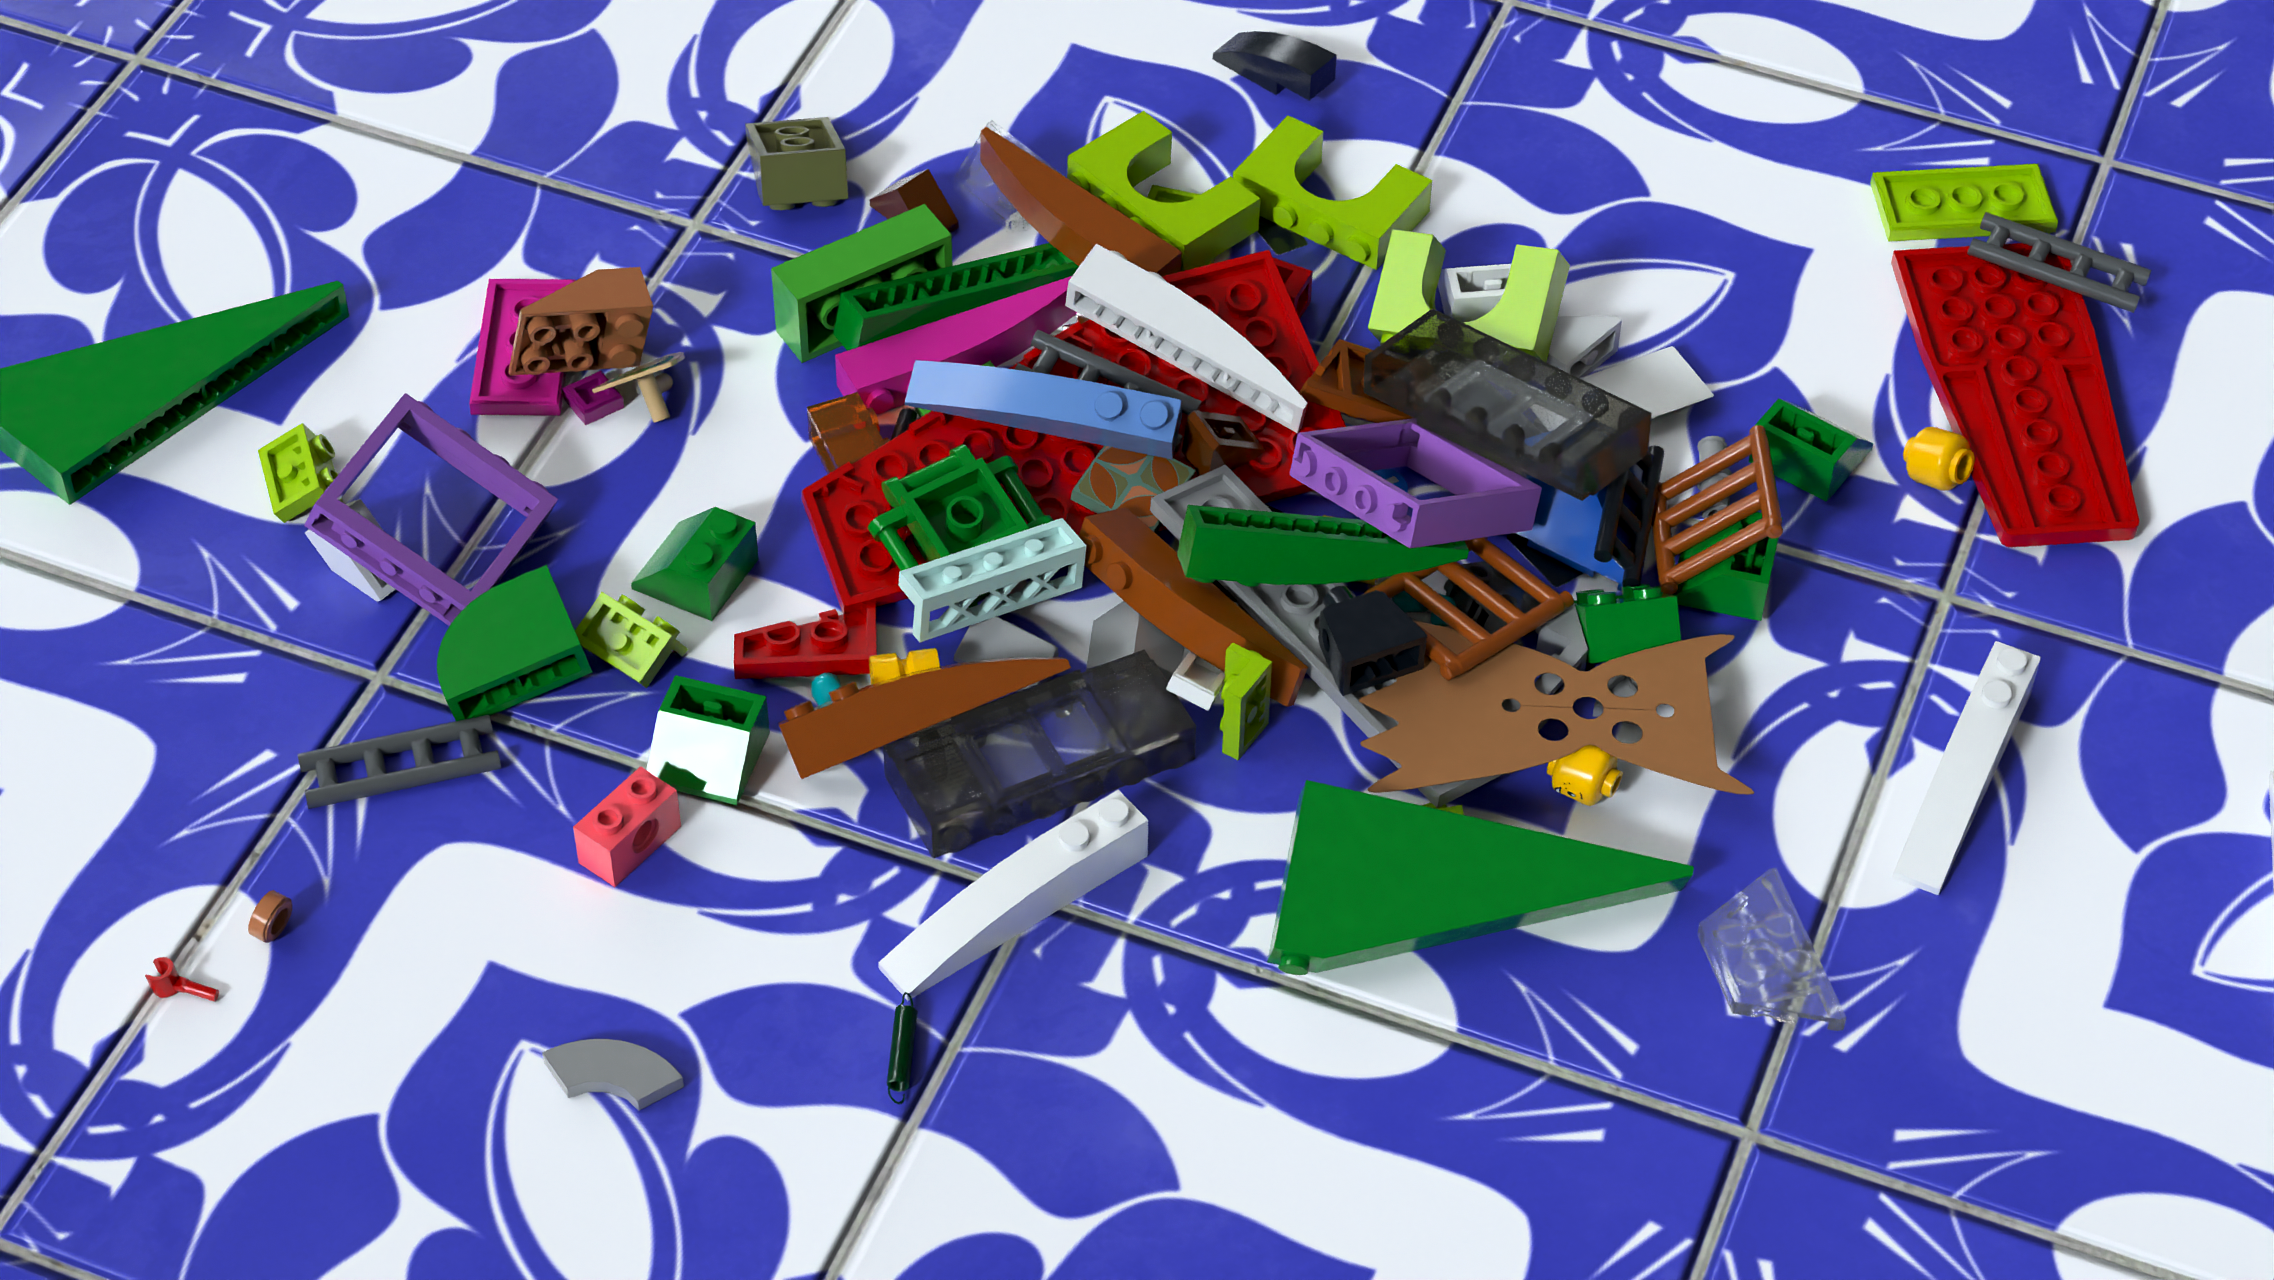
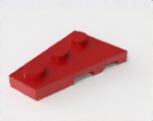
M876 601L862 604L860 610L838 615L836 609L819 613L818 621L798 626L793 622L785 621L734 634L735 679L812 677L828 672L834 675L870 674L869 656L877 655Z

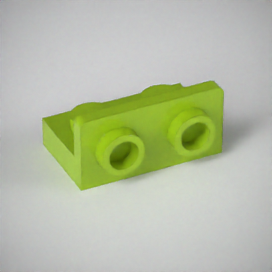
M303 423L258 449L273 513L284 523L314 506L316 501L338 476L332 459L335 457V451L331 443L324 435H315Z
M601 592L575 630L580 644L587 651L647 688L672 651L682 657L688 649L676 639L680 631L656 616L652 623L643 618L642 614L645 609L623 594L616 601L604 592Z
M1231 643L1226 649L1225 680L1221 693V699L1224 700V715L1220 722V730L1223 731L1222 753L1239 760L1269 724L1272 661L1264 658L1256 651L1247 650L1235 643Z

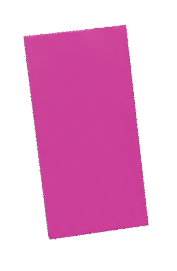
M488 280L469 402L471 415H561L562 388L565 385L566 372L510 376L509 366L520 310L576 280Z

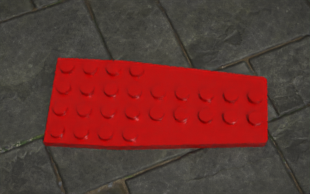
M2023 243L2005 244L2003 248L2028 257L2032 246ZM1970 246L1894 250L1891 264L1920 357L1952 431L1964 436L1969 442L1971 451L1974 453V466L1971 475L2001 544L2006 547H2027L2133 539L2139 526V516L2095 330L2083 296L1968 255ZM2052 253L2048 254L2045 261L2046 264L2069 272L2072 267L2069 259Z

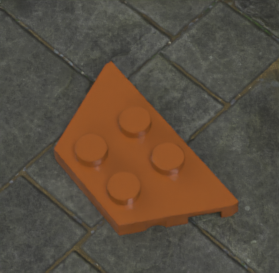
M1342 339L1335 343L1299 392L1306 401L1346 413L1354 418H1362L1374 423L1421 418L1458 440L1462 438V431L1459 426H1448L1440 413L1445 405L1439 395L1430 387L1429 380L1419 365Z

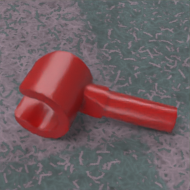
M158 957L153 961L161 976L145 975L152 991L160 998L173 996L177 992H186L215 1002L219 996L218 989L179 976L173 962L167 957Z

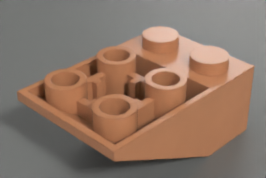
M641 268L595 270L522 308L519 313L510 360V376L639 367L653 309Z

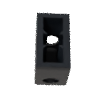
M1337 586L1326 593L1323 599L1325 608L1320 612L1318 640L1342 696L1424 668L1427 643L1426 633L1384 592L1375 590L1353 597L1347 587Z

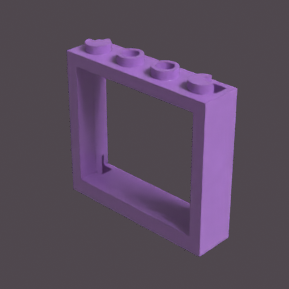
M404 393L316 501L304 526L450 626L457 615L470 602L499 583L544 524L558 498L550 494L542 484L530 480L510 466L505 458L493 454L474 441L466 431L454 427L438 416L427 404L417 401L407 393ZM397 428L527 517L471 591L340 501L342 496Z
M1421 418L1300 432L1297 434L1289 474L1408 548L1532 530L1542 487ZM1407 466L1455 495L1419 500L1372 471ZM1408 506L1413 508L1412 517L1407 515Z

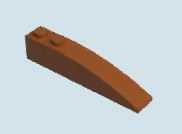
M988 127L981 130L980 162L995 184L1022 217L1051 245L1075 264L1080 266L1095 244H1098L1109 251L1119 252L1129 262L1148 272H1155L1160 276L1181 272L1182 251Z
M1126 507L1084 518L1079 533L1080 539L1087 545L1084 565L1122 600L1166 635L1223 672H1225L1226 649L1231 643H1235L1247 650L1258 652L1264 658L1272 661L1270 698L1286 707L1294 705L1308 669L1301 660L1213 583H1202L1185 577L1177 552Z
M1063 657L1002 658L962 662L916 671L858 689L856 682H852L829 692L831 701L813 707L811 700L785 710L784 714L787 719L778 722V725L801 779H804L1070 669L1071 666L1068 659Z

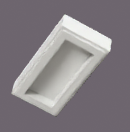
M1189 651L1171 676L1166 690L1209 711L1222 692L1225 672Z

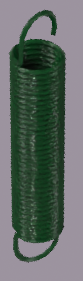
M904 992L902 1003L895 1008L888 1067V1094L896 1104L904 1102L905 1094H903L902 1101L897 1102L891 1096L890 1089L901 1092L909 1088L918 1011L913 1007V1000L908 992ZM905 994L909 996L911 1006L903 1005Z

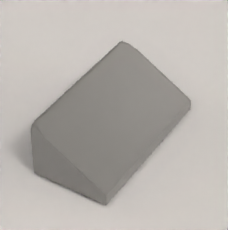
M996 616L969 626L954 654V661L962 663L1002 658L1058 657V648ZM1052 676L1021 688L1016 692L1033 700Z

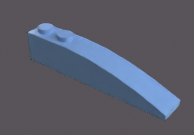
M915 360L905 399V405L1171 460H1173L1182 420V400L1044 373L950 362Z

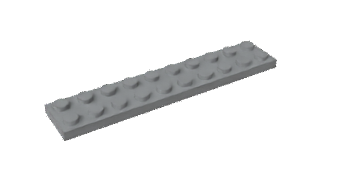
M1226 465L1152 497L1150 505L1152 514L1179 542L1188 505L1272 512ZM1217 580L1259 625L1308 667L1306 673L1368 738L1398 725V722L1393 718L1359 702V698L1396 682V679L1342 696L1320 648L1318 635L1320 612L1325 608L1323 604L1324 596L1334 587L1345 586L1343 583L1306 585L1261 583L1259 586L1250 587L1242 585L1237 581ZM1390 759L1398 769L1401 768L1399 763ZM1501 775L1418 789L1436 808H1439Z

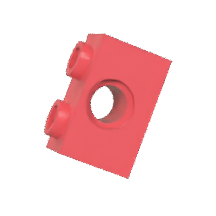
M640 766L573 826L579 864L613 887H616L681 827L677 790Z

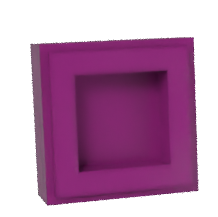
M598 371L562 388L563 399L585 426L624 408L623 396L615 386L593 393V388L609 380L602 371Z

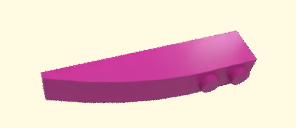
M1072 276L836 354L837 387L859 421L903 406L915 360L982 365L991 361L997 367L1030 348L1031 341L1037 330L1051 334L1077 314L1076 311L1065 306L1068 281Z

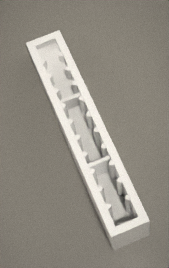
M1095 244L1068 281L1066 307L1292 431L1299 432L1308 403L1282 373L1245 337L1211 310L1166 282L1159 274L1151 271L1148 272L1129 262L1119 252L1109 251Z
M1995 641L1933 776L1894 869L1893 879L1939 896L2031 695L2041 659L2040 656Z
M1116 790L1040 835L958 893L878 962L879 969L902 995L904 992H908L914 998L1148 857V819L1119 790ZM905 994V999L909 1001V996Z

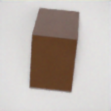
M929 169L903 178L869 199L870 206L887 219L925 204L950 233L959 228L958 219Z
M1193 411L1187 417L1181 451L1201 476L1223 465H1226L1233 471L1259 457L1265 451V448L1240 416Z

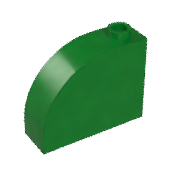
M547 565L497 585L470 602L447 629L437 657L438 680L446 702L456 721L488 714L491 716L593 673Z

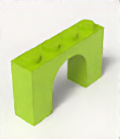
M1143 110L1068 155L1067 178L1182 251L1181 271L1200 267L1258 231L1260 198L1231 176L1198 197L1184 202H1159L1138 193L1134 189L1137 184L1171 164L1172 132Z
M1287 115L1235 169L1233 178L1260 198L1259 216L1377 270L1385 261L1392 230L1412 232L1430 212L1433 180L1395 164L1371 191L1361 197L1342 201L1317 197L1306 191L1301 184L1322 163L1324 131Z
M1392 230L1368 324V330L1378 339L1382 347L1399 352L1405 351L1406 347L1420 348L1422 352L1436 357H1445L1447 352L1462 354L1464 358L1475 362H1487L1488 358L1503 359L1505 363L1519 368H1528L1530 363L1546 365L1570 268L1569 263L1558 249L1516 244L1506 288L1497 305L1481 318L1470 322L1455 323L1439 318L1435 309V294L1446 249L1433 234Z

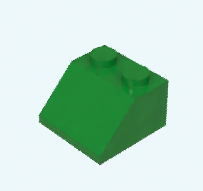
M718 507L710 508L678 522L631 582L632 590L712 621L759 560L756 523Z

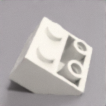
M1511 264L1441 269L1438 288L1446 321L1455 323L1470 322L1490 312L1500 301L1505 291Z

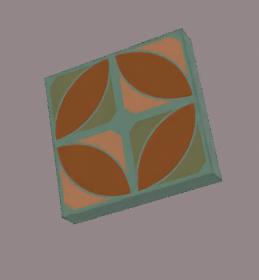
M1104 445L1073 488L1070 500L1097 514L1126 507L1153 532L1157 533L1162 523L1150 511L1151 498L1192 480L1196 470L1174 458L1171 460Z

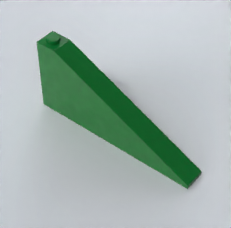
M334 281L0 368V450L71 505L348 318L349 311L344 285L339 281Z
M1306 780L1298 799L1267 962L1279 965L1278 968L1281 971L1292 975H1306L1308 971L1318 973L1681 891L1693 876L1694 866Z

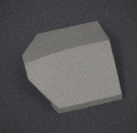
M1123 601L1093 621L1086 675L1169 682L1171 676L1182 662L1185 647L1166 635Z

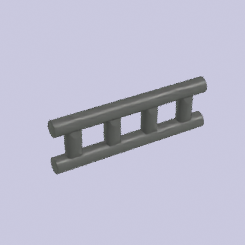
M1985 212L1980 225L1981 229L1991 232L1987 243L1973 238L1967 253L1973 257L2132 313L2136 310L2140 296L2128 292L2131 284L2135 282L2146 286L2152 271L2151 269ZM2009 238L2032 246L2029 256L2026 257L2004 249L2003 247L2007 239ZM2052 253L2074 261L2070 272L2046 264L2045 261L2048 254ZM2092 267L2115 275L2112 286L2086 278L2090 268Z
M1040 330L1035 332L1031 341L1032 347L1042 350L1033 368H1028L1019 363L1015 367V370L1050 374L1058 358L1083 369L1078 377L1080 380L1097 382L1099 376L1126 389L1182 400V412L1190 415L1193 411H1199L1202 405V401ZM1178 434L1174 452L1179 450L1183 441V435Z
M489 714L297 754L301 773L316 770L319 787L304 790L308 809L501 769L498 750L483 753L479 738L481 735L493 733ZM460 740L464 757L435 763L432 745ZM412 750L416 767L387 773L384 755ZM364 760L367 772L366 778L338 783L336 765Z

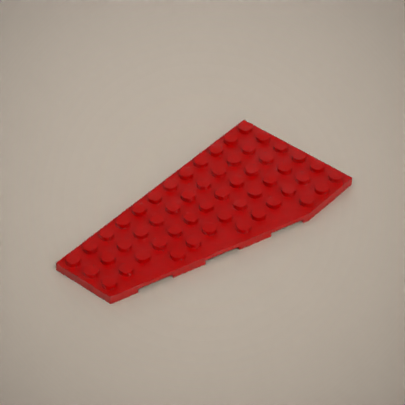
M1270 250L1162 276L1166 282L1211 310L1245 337L1282 373L1298 393L1319 366ZM1090 319L1082 324L1078 321L1054 336L1202 401L1199 410L1201 412L1240 416L1265 448V451L1259 457L1234 469L1232 472L1264 504L1314 491L1289 475L1298 433L1346 427L1340 411L1306 401L1308 404L1303 424L1299 432L1296 433ZM1032 349L1024 354L1023 360L1018 363L1032 369L1042 350ZM1058 358L1050 375L1078 379L1083 369ZM1018 363L1008 369H1015ZM1099 376L1096 382L1124 388L1123 386L1114 383L1108 379H1105L1101 376ZM931 411L909 424L907 431L853 464L850 462L845 463L804 488L801 500L842 613L858 611L862 604L875 601L876 607L908 599L898 586L900 569L883 543L875 541L868 530V525L874 518L895 508L885 498L881 486L882 482L895 476L901 479L949 456L951 449L962 444L968 447L976 460L982 457L986 464L1003 456H1011L1019 468L1018 476L1043 513L1052 516L1054 520L1063 518L1079 536L1084 518L1097 513L1070 500L1071 493L1103 445ZM1183 412L1179 434L1184 436L1189 415ZM1182 441L1179 450L1174 452L1173 458L1195 469L1181 451ZM1195 471V475L1192 479L1200 476L1197 471ZM1000 484L1005 493L1007 494V496L1009 497V499L1012 501V503L1022 516V518L1024 519V521L1026 522V524H1028V522L1026 521V519L1024 518V516L1022 515V513L1020 512V510L1018 509V507L1016 506V504L1014 503V501L1012 500L1004 486ZM1162 524L1157 532L1167 530V528ZM907 525L898 529V534L919 565L926 563L913 542V534Z

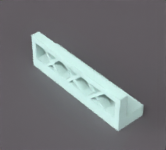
M1060 518L899 571L898 586L915 605L913 635L920 643L1082 588L1087 545L1066 521ZM1068 566V574L1066 576L1050 581L1051 577L1060 568ZM1031 579L1021 591L1009 594L1020 581ZM990 592L980 605L969 608L970 604L979 595ZM949 606L940 618L929 621L930 611Z

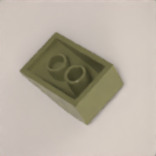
M829 117L745 124L757 191L763 206H770V209L789 210L795 207V203L812 202L814 206L827 207L837 204V200L848 199L845 147Z

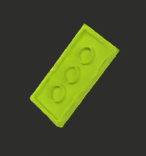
M2038 164L1872 173L1870 184L1888 242L1990 236L1991 232L1980 228L1985 212L2045 233L2056 232L2058 220Z

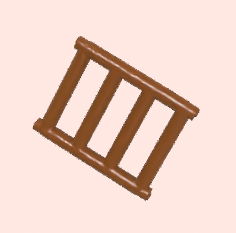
M1753 426L1749 431L1750 435L1663 483L1659 482L1652 519V531L1662 593L1672 595L1677 592L1678 585L1766 537L1778 538L1782 535V517L1766 429L1763 426ZM1752 455L1753 463L1668 509V500ZM1757 483V491L1672 537L1671 528L1749 485ZM1761 510L1762 518L1676 565V555Z
M1488 537L1464 541L1469 552H1474L1541 604L1524 613L1457 561L1417 572L1399 573L1364 592L1366 594L1375 590L1382 591L1391 599L1405 591L1474 644L1461 653L1455 654L1419 626L1427 635L1425 655L1440 666L1441 675L1448 681L1465 673L1563 613L1564 610L1574 604L1572 595L1568 591H1562L1561 593L1555 591L1487 540ZM1439 571L1506 622L1507 625L1492 634L1422 580Z

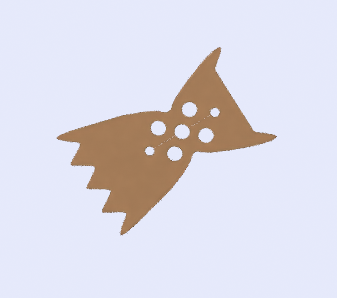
M1413 620L1455 654H1459L1474 645L1454 629ZM1718 634L1677 641L1609 660L1590 671H1579L1557 658L1512 643L1450 681L1443 678L1440 673V666L1425 655L1424 668L1422 670L1395 678L1396 682L1359 698L1360 703L1398 722V725L1360 743L1362 747L1392 759L1401 765V768L1378 780L1367 791L1374 793L1401 791L1508 774L1563 758L1584 746L1594 745L1618 759L1693 784L1735 794H1754L1755 792L1751 788L1725 773L1717 766L1705 658L1727 645L1735 636ZM1551 673L1559 676L1564 681L1565 686L1560 693L1548 695L1538 691L1534 682L1537 676ZM1615 676H1628L1637 683L1638 690L1630 697H1619L1609 690L1607 686L1608 681ZM1582 697L1594 698L1602 704L1603 713L1595 719L1582 718L1574 712L1573 703ZM1506 699H1514L1520 703V709L1515 712H1508L1502 707V702ZM1667 704L1673 707L1674 714L1670 717H1662L1656 712V708L1658 705ZM1546 719H1557L1566 724L1569 730L1568 735L1559 741L1547 740L1539 734L1538 725ZM1619 722H1632L1641 728L1642 738L1635 743H1622L1613 736L1612 728Z

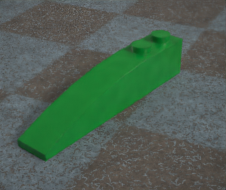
M1046 243L841 292L833 334L848 351L1073 276L1079 266L1053 245Z
M1188 505L1177 556L1185 577L1202 583L1225 580L1237 581L1242 585L1255 587L1261 585V583L1306 585L1378 579L1399 573L1417 572L1467 559L1469 549L1464 540L1408 548L1361 519Z

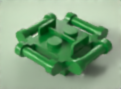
M962 444L951 449L949 456L901 479L895 476L882 482L881 486L888 503L895 508L874 518L869 523L868 530L875 541L883 543L900 571L919 565L897 532L898 529L906 525L913 534V542L927 563L1054 521L1052 516L1043 513L1018 476L1019 468L1011 456H1003L986 464L982 457L976 460L968 447ZM1000 484L1004 486V488L1006 489V491L1008 492V494L1010 495V497L1012 498V500L1014 501V503L1016 504V506L1018 507V509L1020 510L1028 524H1026V522L1024 521V519L1022 518V516L1020 515V513L1018 512L1012 501L1009 499V497L1007 496V494L1005 493ZM990 592L979 595L970 604L969 608L977 606L978 602L984 600Z

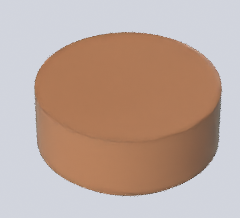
M275 890L266 893L251 915L248 925L249 934L265 943L274 941L284 930L292 913L291 899Z

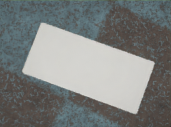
M1670 346L1523 398V401L1548 433L1592 421L1606 431L1613 433L1618 431L1619 422L1623 418H1632L1639 424L1712 398L1714 394L1675 347Z

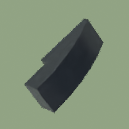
M1251 31L1237 33L1213 52L1212 56L1214 61L1275 95L1287 88L1310 101L1335 80L1337 54L1311 42L1275 32Z

